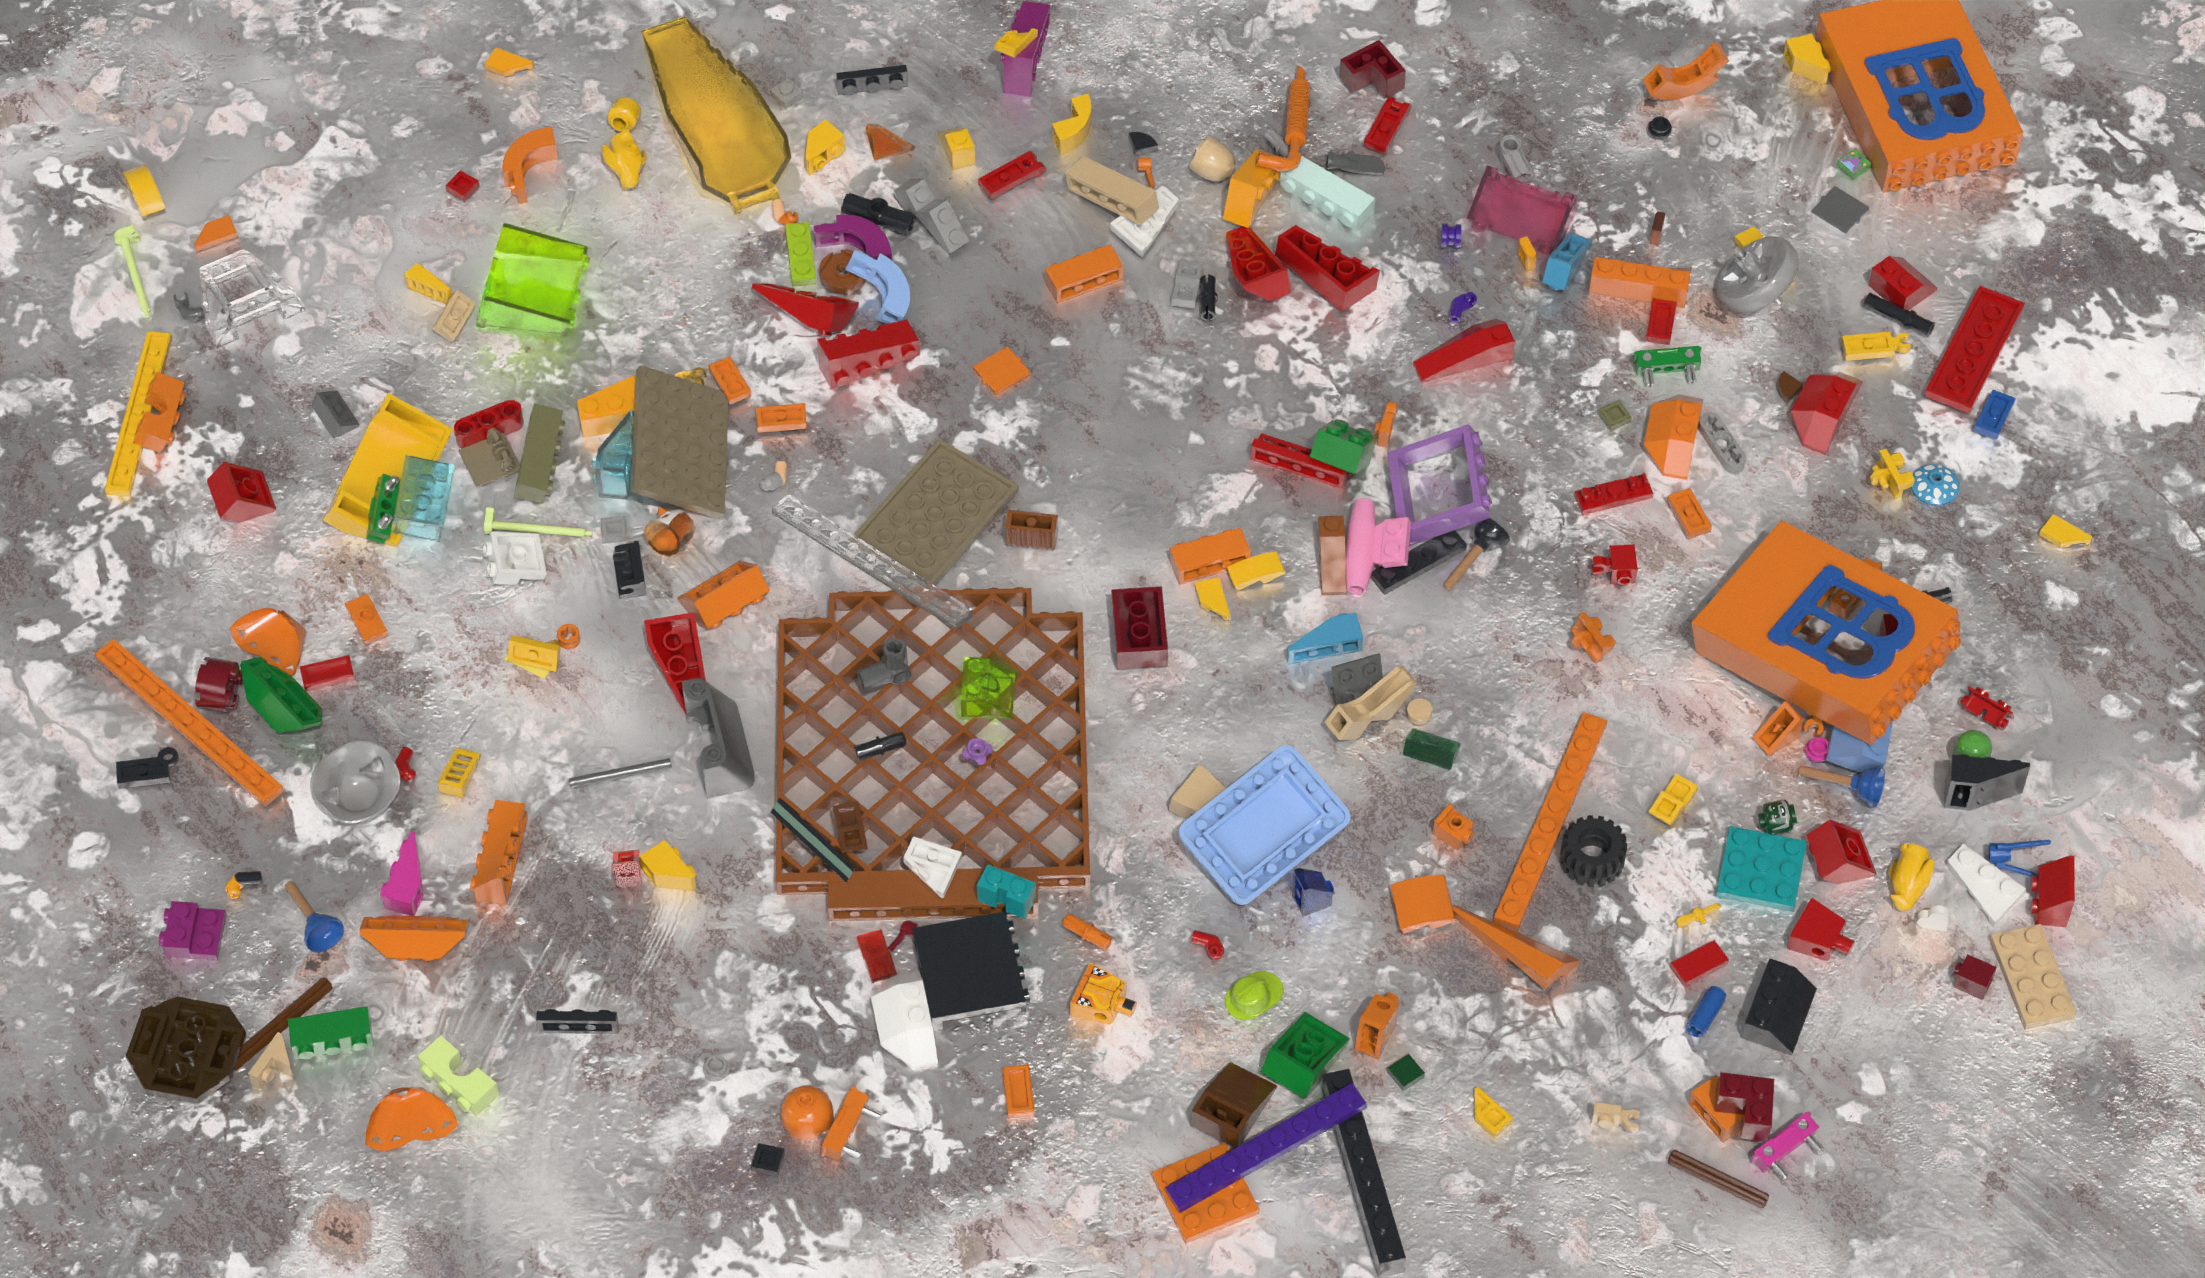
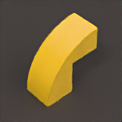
M1089 94L1071 98V115L1073 118L1052 123V139L1060 156L1076 149L1089 134L1091 128V100Z
M145 164L122 172L141 217L165 209L157 186Z

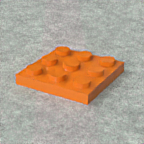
M1226 1142L1152 1172V1179L1185 1244L1259 1214L1260 1209L1244 1178L1179 1213L1166 1192L1167 1186L1230 1152Z

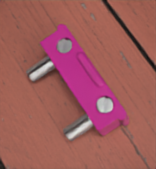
M1805 1112L1754 1151L1750 1162L1755 1163L1763 1173L1772 1167L1778 1176L1785 1180L1788 1178L1789 1173L1779 1161L1807 1141L1817 1154L1822 1152L1824 1147L1814 1136L1819 1126L1810 1117L1811 1113Z

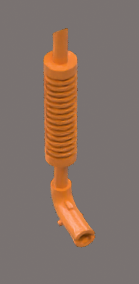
M1301 66L1297 67L1296 79L1292 80L1289 86L1285 141L1290 146V152L1285 158L1259 151L1256 159V166L1275 170L1276 173L1279 171L1289 172L1296 169L1301 162L1300 147L1306 143L1310 83L1305 80L1306 73Z

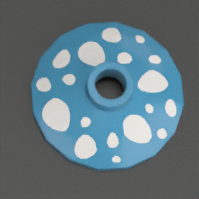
M1923 465L1913 473L1915 480L1913 487L1910 488L1913 495L1923 503L1934 506L1945 505L1953 501L1959 493L1960 482L1957 475L1943 465Z

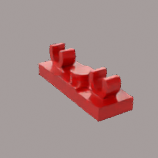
M1642 473L1638 476H1630L1629 478L1582 488L1575 491L1574 497L1583 516L1653 498V491L1646 474Z

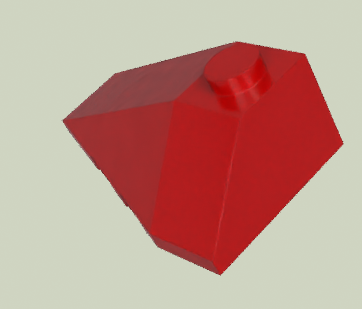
M766 282L752 284L754 290L808 327L818 329V334L832 336V332L843 331L859 306V302L831 295L830 297H816L817 293L811 291H796L794 293V288Z
M692 612L644 620L648 647L686 715L682 681L697 678L706 681L695 614Z

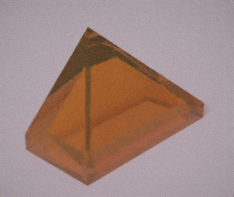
M867 124L865 129L874 160L914 151V145L879 124Z

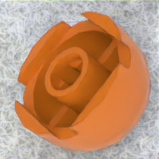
M803 1085L792 1089L784 1097L781 1104V1123L793 1138L799 1140L817 1139L818 1135L830 1130L834 1121V1109L828 1094L822 1089L811 1085Z

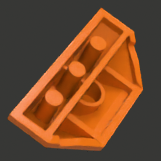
M1677 395L1652 404L1643 446L1654 463L1659 467V471L1663 476L1687 480L1704 399Z
M393 915L376 918L364 917L359 930L360 934L387 958H395L400 961L408 959L433 961L441 959L465 937L469 920L437 916Z

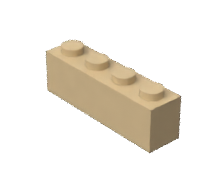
M1085 156L1065 172L1068 190L1139 225H1142L1159 209L1157 194L1154 189L1140 184L1134 179L1128 178L1116 170L1107 168Z

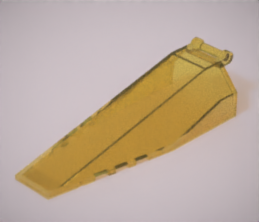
M685 16L642 30V36L666 117L701 187L730 203L734 214L741 213L745 208L769 200L780 199L775 184L791 160L788 136L755 84L741 70L737 71L733 67V63L729 59L726 60L722 56L721 51L718 48L715 49L710 44V40L705 35H702Z

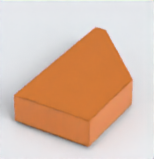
M227 215L205 224L194 243L196 252L238 237L230 216Z

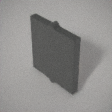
M1835 186L1826 196L1821 197V201L1812 209V213L1846 234L1855 224L1860 223L1861 217L1869 210V207Z

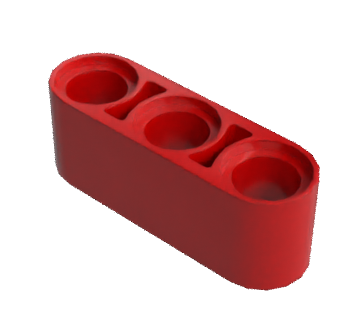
M507 400L457 420L454 424V431L459 448L462 449L486 440L487 431L491 428H496L501 434L505 433V435L520 430L524 424L521 404L515 400Z

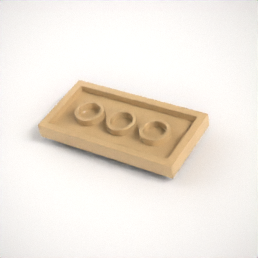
M2037 924L1992 934L1990 936L1992 948L2024 1029L2075 1019L2076 1010L2042 925Z

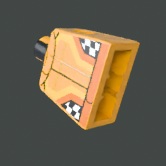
M1089 963L1070 1002V1016L1110 1025L1114 1022L1118 1012L1132 1016L1137 1002L1125 998V981L1097 965Z

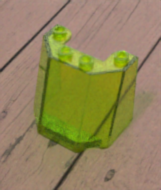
M503 223L487 276L475 326L487 329L565 337L567 329H573L576 309L572 308L573 303L577 304L581 290L577 289L581 272L582 270L587 271L590 257L586 256L588 246Z

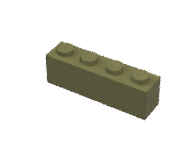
M534 403L529 418L514 497L543 504L545 495L550 496L553 481L549 480L550 475L555 474L557 461L553 460L554 454H559L561 441L557 440L558 434H563L565 421L561 420L563 410Z

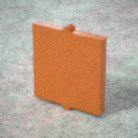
M1008 346L973 366V370L982 379V384H986L995 395L1031 376V372L1022 363V359L1017 357Z

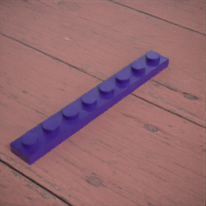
M1351 1083L1167 1186L1166 1192L1179 1213L1365 1110L1367 1104L1355 1085Z

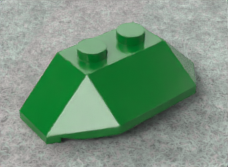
M262 657L241 662L240 667L247 701L277 733L302 730L321 724L322 708L291 675L277 666L268 664L267 660Z

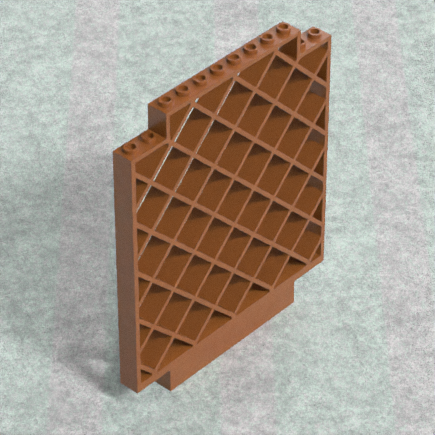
M966 588L963 590L939 589L930 591L916 589L913 591H839L837 593H829V618L779 619L777 801L781 798L846 858L855 869L846 883L835 872H821L828 865L817 855L803 867L784 851L797 837L787 827L784 828V825L776 818L777 895L828 894L829 921L971 918L1005 912L1006 905L1001 903L995 908L977 901V883L988 864L1036 883V900L1027 917L1039 916L1038 889L1090 888L1083 612L1032 613L1031 588ZM1027 606V617L1024 618L1011 607ZM948 608L975 609L961 619ZM891 609H913L900 621L886 611ZM851 610L836 622V611ZM993 612L1013 628L995 645L974 630ZM931 614L951 629L932 646L912 632L914 628ZM871 616L888 631L867 648L849 632L866 617ZM1042 631L1071 632L1058 643H1055ZM820 636L806 649L790 638ZM893 637L903 640L907 647L920 656L909 665L912 672L909 680L899 685H894L891 682L888 683L869 701L849 686L858 678L857 670L881 662L886 640ZM1024 638L1045 653L1026 671L1006 655ZM962 639L982 654L964 672L960 671L943 657ZM838 642L857 658L839 674L835 675L818 659ZM1077 645L1078 660L1069 654ZM787 653L793 658V660L785 666ZM1056 664H1059L1077 679L1060 696H1056L1038 681ZM994 665L1014 680L996 698L975 683ZM931 666L951 681L932 700L912 684ZM807 669L823 682L825 686L804 703L786 686ZM1025 691H1028L1046 706L1028 724L1007 709ZM963 692L983 707L964 726L943 710ZM900 693L920 709L901 727L897 726L880 712ZM838 695L857 711L836 729L817 712ZM1077 699H1079V713L1070 707ZM785 705L793 711V713L786 719ZM1058 716L1079 733L1060 751L1039 735ZM996 718L1016 735L998 751L995 752L993 750L992 753L988 754L986 763L978 767L963 780L944 763L963 746L967 747L971 739L978 738L975 735ZM931 720H934L952 735L933 753H930L912 738ZM868 721L887 736L899 732L904 733L906 745L901 748L921 764L903 780H897L880 766L899 748L884 752V756L880 754L862 761L858 760L854 748L855 744L849 738ZM807 723L825 739L806 756H803L785 740L803 724ZM1027 744L1048 760L1029 778L1025 777L1008 763ZM836 749H839L857 765L835 783L817 766ZM1080 752L1081 768L1072 761ZM784 759L793 765L785 774ZM1058 771L1063 772L1081 787L1062 805L1040 789ZM995 772L1017 788L997 807L976 790ZM932 773L952 789L933 808L912 792ZM868 775L889 791L870 809H866L859 803L865 833L868 830L872 831L889 846L869 865L853 852L842 854L839 838L832 836L816 822L836 803L840 805L857 802L848 793ZM806 776L825 793L803 811L784 794ZM1028 798L1049 814L1031 833L1025 831L1008 817ZM964 800L985 816L966 835L945 819ZM903 802L921 819L900 837L880 819L898 803ZM1081 806L1082 822L1073 816ZM1060 825L1082 841L1064 860L1059 859L1041 844ZM996 827H999L1018 843L998 862L977 846ZM932 828L953 844L950 849L962 852V857L967 855L981 867L957 869L944 898L939 897L912 870L885 871L901 856L904 858L913 837L921 839ZM1029 853L1046 866L1014 868ZM1006 912L1007 917H1018Z

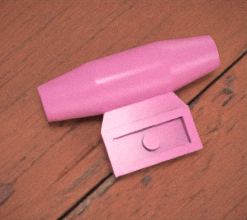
M1366 498L1357 499L1354 502L1347 526L1345 546L1346 589L1349 593L1355 595L1366 593L1374 564L1384 568L1408 565L1411 521L1408 517L1386 519L1384 522L1376 525L1374 502Z

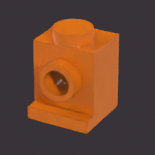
M1448 804L1434 821L1433 835L1458 851L1463 844L1467 845L1475 835V831H1473L1474 822L1454 810V806Z

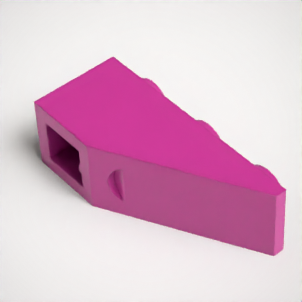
M411 831L408 839L403 840L401 844L399 859L393 862L389 881L383 884L380 897L383 899L385 909L415 916L424 893L415 832Z

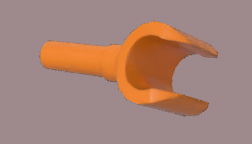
M1139 157L1138 171H1146L1149 186L1155 188L1151 170V158Z

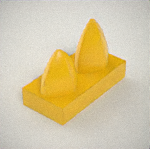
M512 635L509 639L508 661L556 672L560 663L561 646L556 639L541 642L533 640L530 636L519 637Z

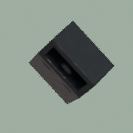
M1966 754L1952 755L1945 779L1944 808L1970 811L2023 793L2030 763L2020 760H1998L1993 757H1970Z

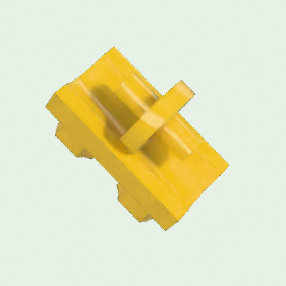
M1887 449L1880 450L1881 458L1876 466L1872 467L1874 473L1869 478L1870 482L1874 486L1881 485L1882 489L1888 487L1894 499L1901 498L1903 490L1913 487L1914 476L1911 471L1899 473L1898 469L1904 468L1905 465L1901 452L1889 454Z

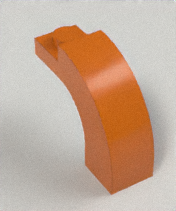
M1713 42L1691 63L1678 68H1668L1658 64L1642 80L1651 97L1660 100H1678L1695 95L1715 83L1719 79L1716 73L1729 60L1721 45Z
M552 126L536 129L524 134L514 141L505 153L502 165L505 187H510L512 195H517L518 204L528 202L524 183L527 171L538 163L558 159Z

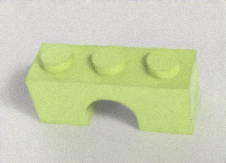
M441 1035L417 1056L420 1073L427 1080L432 1078L443 1094L453 1096L458 1106L465 1112L470 1111L473 1115L477 1116L499 1096L497 1083L478 1067L466 1076L453 1074L462 1064L460 1053Z

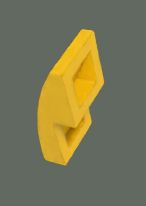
M1276 551L1256 555L1227 567L1233 584L1238 591L1260 580L1265 584L1286 573Z
M1675 774L1666 790L1660 793L1650 808L1649 814L1671 826L1698 791V785Z

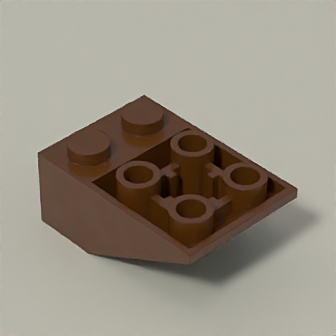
M1230 1062L1204 1090L1191 1111V1126L1237 1148L1243 1143L1275 1092L1277 1085Z

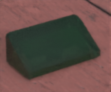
M1414 728L1406 738L1403 755L1450 770L1461 744Z

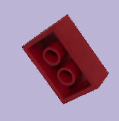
M1162 586L1111 589L1117 670L1168 666V644Z

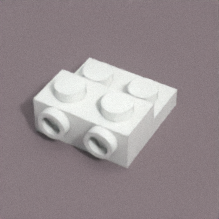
M491 532L487 541L483 543V556H488L489 559L486 573L488 577H492L493 584L517 585L520 579H545L547 573L538 533Z

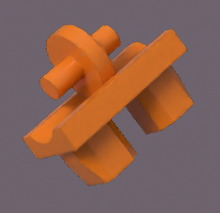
M1586 612L1579 613L1577 623L1571 628L1574 635L1571 645L1574 649L1583 648L1595 663L1601 662L1604 655L1612 651L1616 641L1611 635H1602L1600 632L1602 622L1598 617L1590 618Z

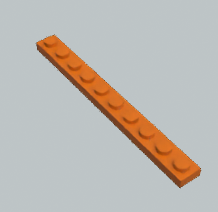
M114 638L94 654L98 662L264 807L284 792L283 786Z
M1583 712L1498 906L1493 922L1519 930L1606 729L1608 720Z

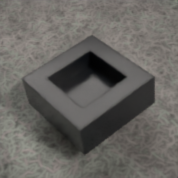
M758 1143L751 1165L752 1172L778 1177L785 1155L784 1148Z

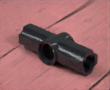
M849 193L843 199L841 212L844 214L865 218L881 229L886 227L904 234H910L913 229L915 214L888 206V202L882 198L870 200Z

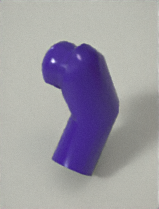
M1468 292L1454 298L1451 304L1449 320L1453 323L1460 322L1462 312L1474 306L1477 302V296L1473 292Z

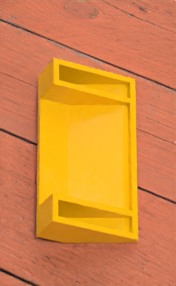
M388 393L378 404L322 521L344 533L366 539L369 524L368 515L377 479L382 474L396 475L401 480L390 536L384 544L397 547L453 429Z

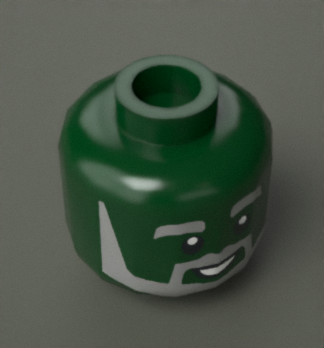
M1785 799L1764 803L1762 807L1763 813H1758L1761 829L1766 828L1767 833L1771 835L1789 833L1793 830L1794 825L1797 824L1794 805L1789 804Z

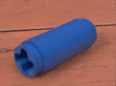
M1711 986L1705 992L1687 1022L1686 1030L1689 1034L1700 1038L1707 1032L1725 1002L1727 995L1723 989Z

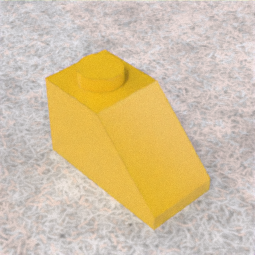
M959 126L938 132L939 139L953 170L975 164V146L967 128Z

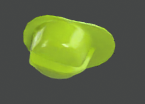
M1266 971L1251 973L1238 979L1228 990L1225 997L1226 1009L1236 1019L1252 1020L1281 1000L1284 993L1283 984L1273 973Z

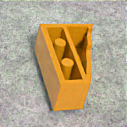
M1258 149L1250 155L1231 177L1223 214L1224 220L1246 228L1251 226L1276 181L1280 180L1281 171L1276 173L1275 170L1256 166V159L1259 151H1261Z
M636 374L577 401L583 438L633 430Z

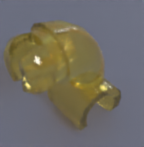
M701 367L695 368L693 371H682L674 375L686 380H693V382L704 385V380L701 377H707L705 369Z

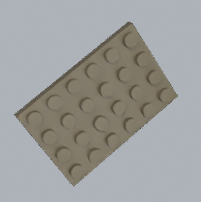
M640 365L637 368L630 492L717 519H721L724 516L729 402L723 391Z
M939 438L851 536L850 544L928 591L933 590L1018 493L1019 485Z

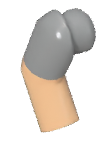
M776 462L774 473L760 480L762 490L773 491L785 485L787 475L786 462Z

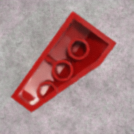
M1242 226L1226 232L1234 278L1244 290L1268 301L1279 299L1291 293L1287 268L1250 227Z
M1493 319L1472 325L1413 361V365L1421 383L1513 359L1515 340L1506 322Z

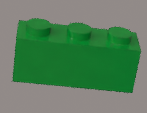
M368 1006L288 1019L290 1045L294 1059L307 1060L319 1055H336L343 1051H362L368 1047H374Z

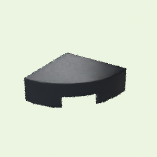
M1141 132L1129 133V139L1135 156L1158 151V144L1150 135Z

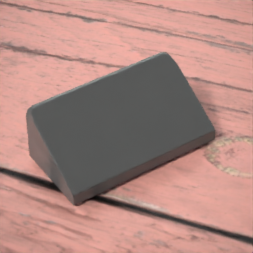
M338 391L316 393L311 406L332 438L339 437L359 427V422Z

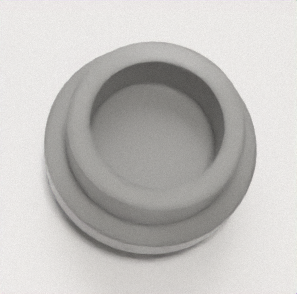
M713 1055L705 1061L703 1072L707 1079L721 1081L728 1076L730 1065L724 1057Z

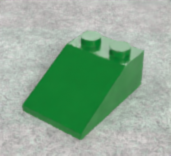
M1304 1012L1269 1049L1260 1072L1306 1099L1322 1081L1323 1074L1329 1071L1348 1044L1350 1038Z

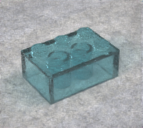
M405 455L391 527L392 533L440 542L455 465Z

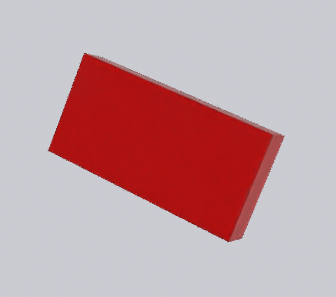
M1653 298L1646 342L1670 345L1677 302Z
M349 655L300 666L306 692L355 680Z
M1713 940L1671 962L1670 968L1682 985L1686 987L1728 965L1729 959L1717 942Z

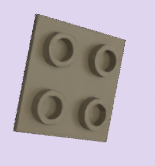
M491 428L487 431L486 440L458 450L476 488L519 472L520 463L505 433L501 434L496 428Z

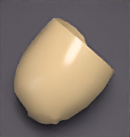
M1210 135L1200 143L1194 158L1188 166L1197 175L1213 182L1223 181L1232 176L1236 171V163L1232 152Z

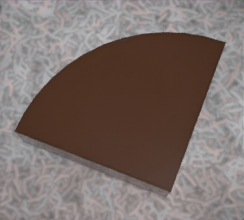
M1785 371L1781 373L1778 382L1781 398L1788 404L1803 388V383Z

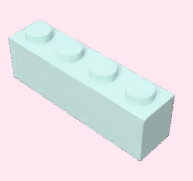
M1301 156V162L1296 169L1289 172H1280V186L1285 191L1293 193L1307 204H1312L1319 208L1326 215H1331L1338 219L1345 226L1352 227L1358 231L1374 214V197Z

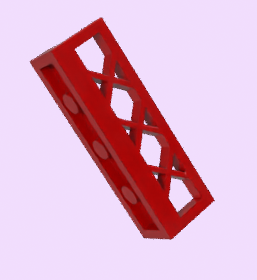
M1263 433L1260 434L1258 439L1254 438L1251 444L1250 460L1333 487L1343 489L1350 475L1348 471L1311 458L1312 449Z

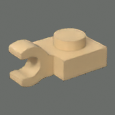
M1595 1102L1591 1124H1596L1602 1128H1618L1619 1124H1621L1626 1131L1634 1133L1637 1132L1638 1124L1629 1122V1119L1638 1120L1640 1112L1634 1109L1621 1110L1620 1105Z

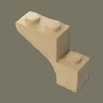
M1397 666L1359 698L1348 703L1338 704L1324 723L1338 740L1358 739L1371 721L1390 720L1418 683L1404 666Z

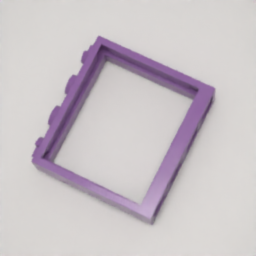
M1469 424L1387 452L1396 518L1408 517L1411 521L1409 546L1491 518L1489 506L1492 504V500L1486 488L1489 486V480L1483 468L1486 466V461L1480 449L1483 442L1480 439L1479 432H1475ZM1465 445L1473 502L1415 522L1407 465Z

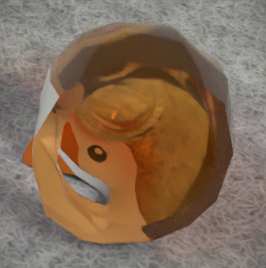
M658 507L659 518L651 520L644 529L648 544L657 553L666 556L684 551L690 545L696 527L693 520L683 510H669L664 507Z

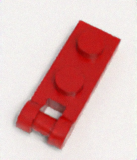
M1389 96L1364 140V147L1386 154L1402 123L1408 117L1412 104L1397 102L1396 98Z
M1028 151L978 178V185L993 200L1033 177L1042 176L1046 171V167L1042 162L1037 161V156L1032 151Z

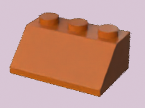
M738 561L677 597V599L688 613L694 612L698 626L713 629L723 623L722 619L730 615L732 617L741 613L744 610L743 607L749 603L755 604L765 598L764 594L768 593L770 589L757 564Z

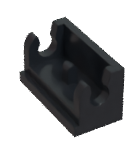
M639 540L634 541V543L615 546V552L626 551L613 554L619 599L646 596Z

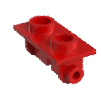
M1968 686L1967 689L1970 696L1964 695L1960 701L1963 709L1977 717L1981 715L1983 710L1988 711L1983 720L1997 729H2005L2009 724V720L2006 719L2007 717L2014 719L2013 712L2010 711L2012 708L2010 705L2002 700L1993 701L1988 698L1990 694L1980 687L1973 689Z

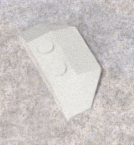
M918 970L892 975L871 997L880 1046L905 1062L911 1069L937 1065L938 1059L933 1027L921 974Z

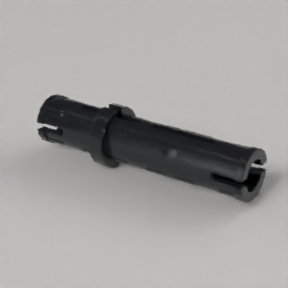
M1871 292L1864 300L1863 307L1899 322L1906 329L1911 328L1927 337L1934 330L1935 322L1917 315V312L1914 310L1903 309Z

